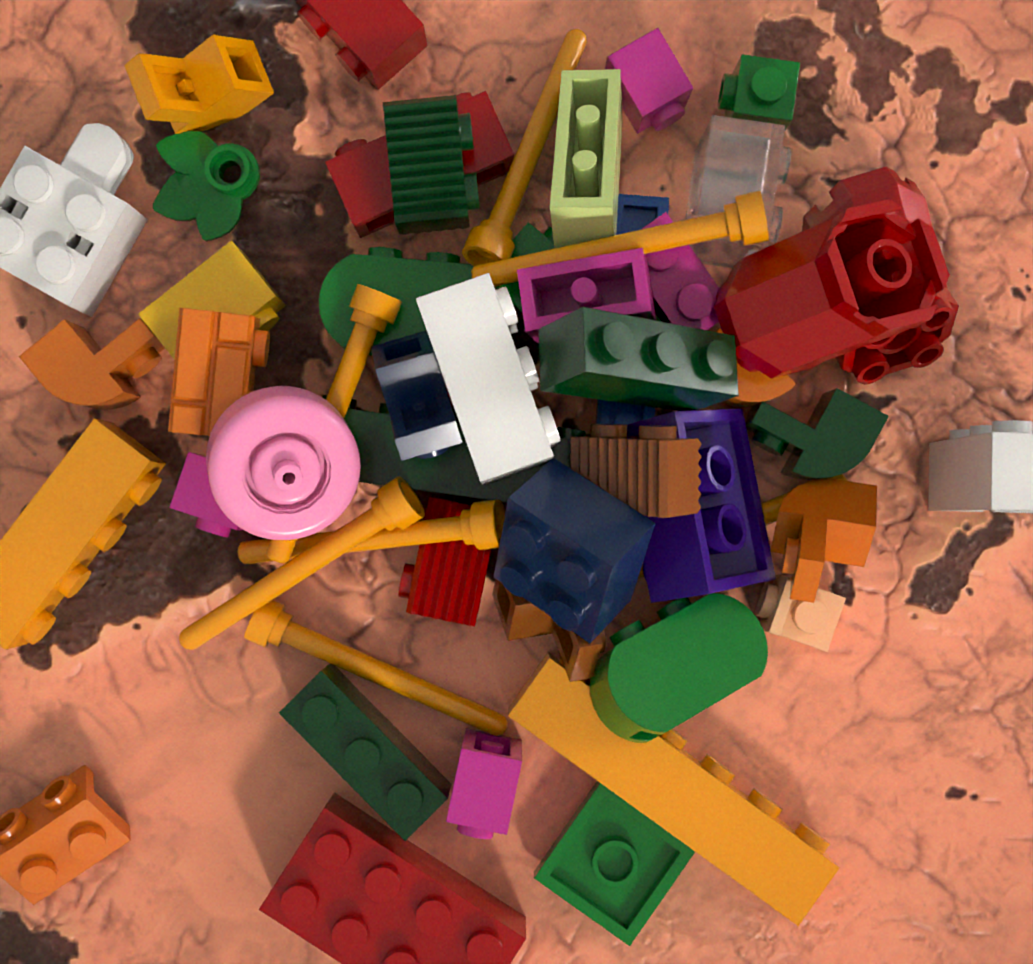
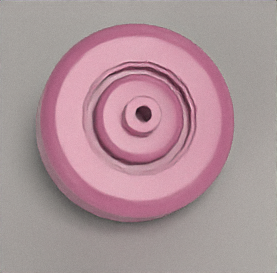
M273 386L262 388L235 401L224 411L214 425L206 450L209 484L219 508L239 528L266 539L293 540L307 537L323 530L346 510L356 492L360 478L359 449L342 415L326 399L311 391L297 387Z

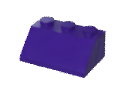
M743 409L673 411L627 424V436H639V426L675 425L677 426V438H698L702 444L698 450L701 455L698 464L702 469L698 475L701 480V484L698 487L701 493L698 500L701 505L697 514L670 518L646 516L655 522L643 561V574L648 584L651 603L706 595L776 579Z

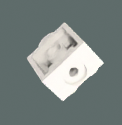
M100 123L84 125L78 132L60 165L24 146L0 187V268L90 317L94 315L148 221L147 218L127 202L114 196L133 163L134 154L129 144L111 127Z

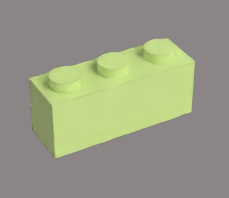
M621 69L562 70L550 197L554 248L614 236L617 233L623 124Z

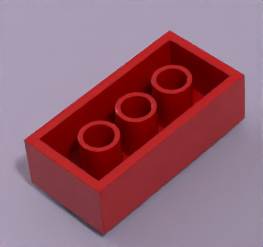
M335 792L258 909L341 964H511L526 940V916L409 840L404 841L395 831Z

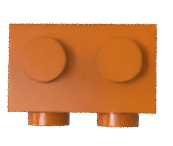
M86 765L81 766L68 776L62 775L57 777L45 787L41 794L20 808H11L0 816V877L33 905L131 841L130 825L94 792V773Z

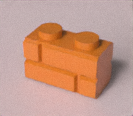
M179 308L168 432L210 436L214 425L224 411L235 401L254 391L256 366L266 367L270 344L269 331L259 330L260 318L243 314Z

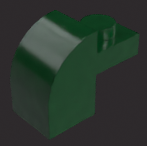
M836 388L822 394L807 424L794 419L763 401L751 407L745 418L747 430L754 433L751 442L777 456H782L785 450L791 453L781 474L796 479L811 480L838 476L857 466L872 449L889 416Z

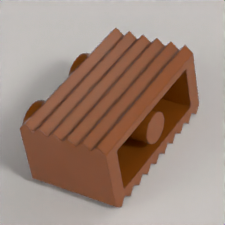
M591 424V435L570 437V469L642 515L670 518L697 514L701 508L698 502L701 496L698 490L701 480L698 475L702 469L698 464L701 459L698 450L702 444L698 438H677V426L641 425L639 426V436H627V424Z

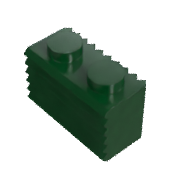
M456 95L383 102L394 221L399 234L407 235L410 233L418 234L446 229L469 228L468 210L480 209L476 172L464 173L462 151L474 150L470 113L458 114Z

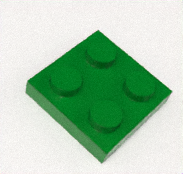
M597 781L534 870V879L630 946L695 851Z

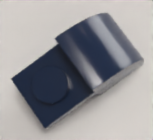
M427 330L371 346L375 371L390 414L393 435L401 461L413 457L421 459L433 458L447 451L450 446L462 443L440 366Z

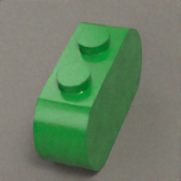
M387 247L369 248L368 255L351 254L340 260L328 272L323 281L319 295V311L322 322L331 337L345 349L355 322L350 320L354 309L350 308L349 304L357 284H361L402 301L394 325L388 323L384 333L378 332L373 346L425 331L426 327L416 298L472 279L471 270L473 266L460 263L461 257L458 255L444 252L426 253V260L403 258L401 250Z
M719 593L708 594L694 603H691L688 597L680 598L656 612L661 621L645 629L641 621L638 620L610 636L609 639L614 647L598 659L593 677L590 678L592 704L604 725L623 739L636 743H647L761 677L768 658L767 639L759 620L747 606L735 598Z

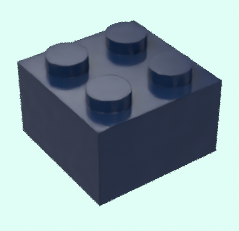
M552 458L508 498L494 578L500 581L509 592L518 597L525 598L551 616L558 626L574 632L591 644L631 601L655 522L555 458Z

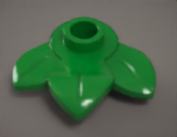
M186 131L160 140L156 144L158 152L175 173L169 177L159 191L152 208L154 211L175 221H192L196 219L199 233L206 242L221 238L230 233L240 221L243 200L255 191L260 180V167L254 155L248 149L238 144L228 143L218 146L209 136L200 131ZM231 166L241 167V176L236 182H224L223 175L227 168Z

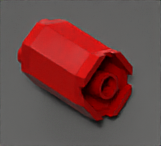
M886 166L840 180L829 191L833 201L822 212H820L815 204L803 216L802 231L836 217L849 207L891 199L904 209L897 214L912 223L919 218L931 227L932 223L926 199L915 182L906 177L905 181L901 180L896 171ZM947 283L944 290L937 293L931 306L937 305L932 319L907 331L835 357L841 369L853 373L858 383L867 385L880 380L887 374L910 367L922 368L935 362L944 352V347L941 343L951 335L959 305L948 290Z
M891 199L849 207L828 221L742 258L733 266L727 280L721 284L716 294L717 301L714 305L722 333L735 336L737 363L749 372L760 371L772 379L811 369L824 361L907 331L932 319L937 305L931 306L935 295L944 290L950 276L933 227L919 218L912 223L897 214L904 208Z

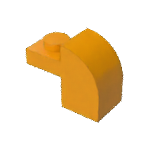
M211 35L184 58L138 53L124 65L145 119L170 122L175 134L186 131L201 132L239 118L274 94L253 40Z

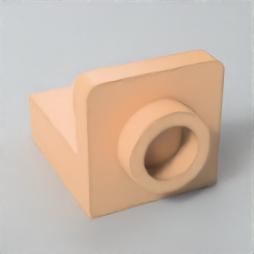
M776 574L773 584L767 582L763 586L755 608V615L761 617L760 624L763 630L828 652L846 598L818 588L814 603L790 599L791 578Z

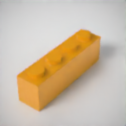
M96 418L92 420L0 540V646L5 650L28 643L34 645L47 634L56 621V617L51 613L64 596L71 598L84 586L91 575V571L87 568L90 562L100 550L106 552L116 544L127 527L122 522L135 504L138 506L145 504L161 484L162 479L157 475L166 463L113 422Z

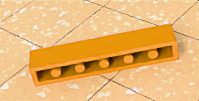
M548 652L508 707V716L799 926L840 868L825 852L830 843L802 822L794 830L777 818L783 809L755 788L747 796L730 784L735 774L708 754L700 762L683 750V747L688 741L674 729L647 743L628 741L614 734L600 720L593 707L589 679L570 682L562 659L560 658L559 660Z

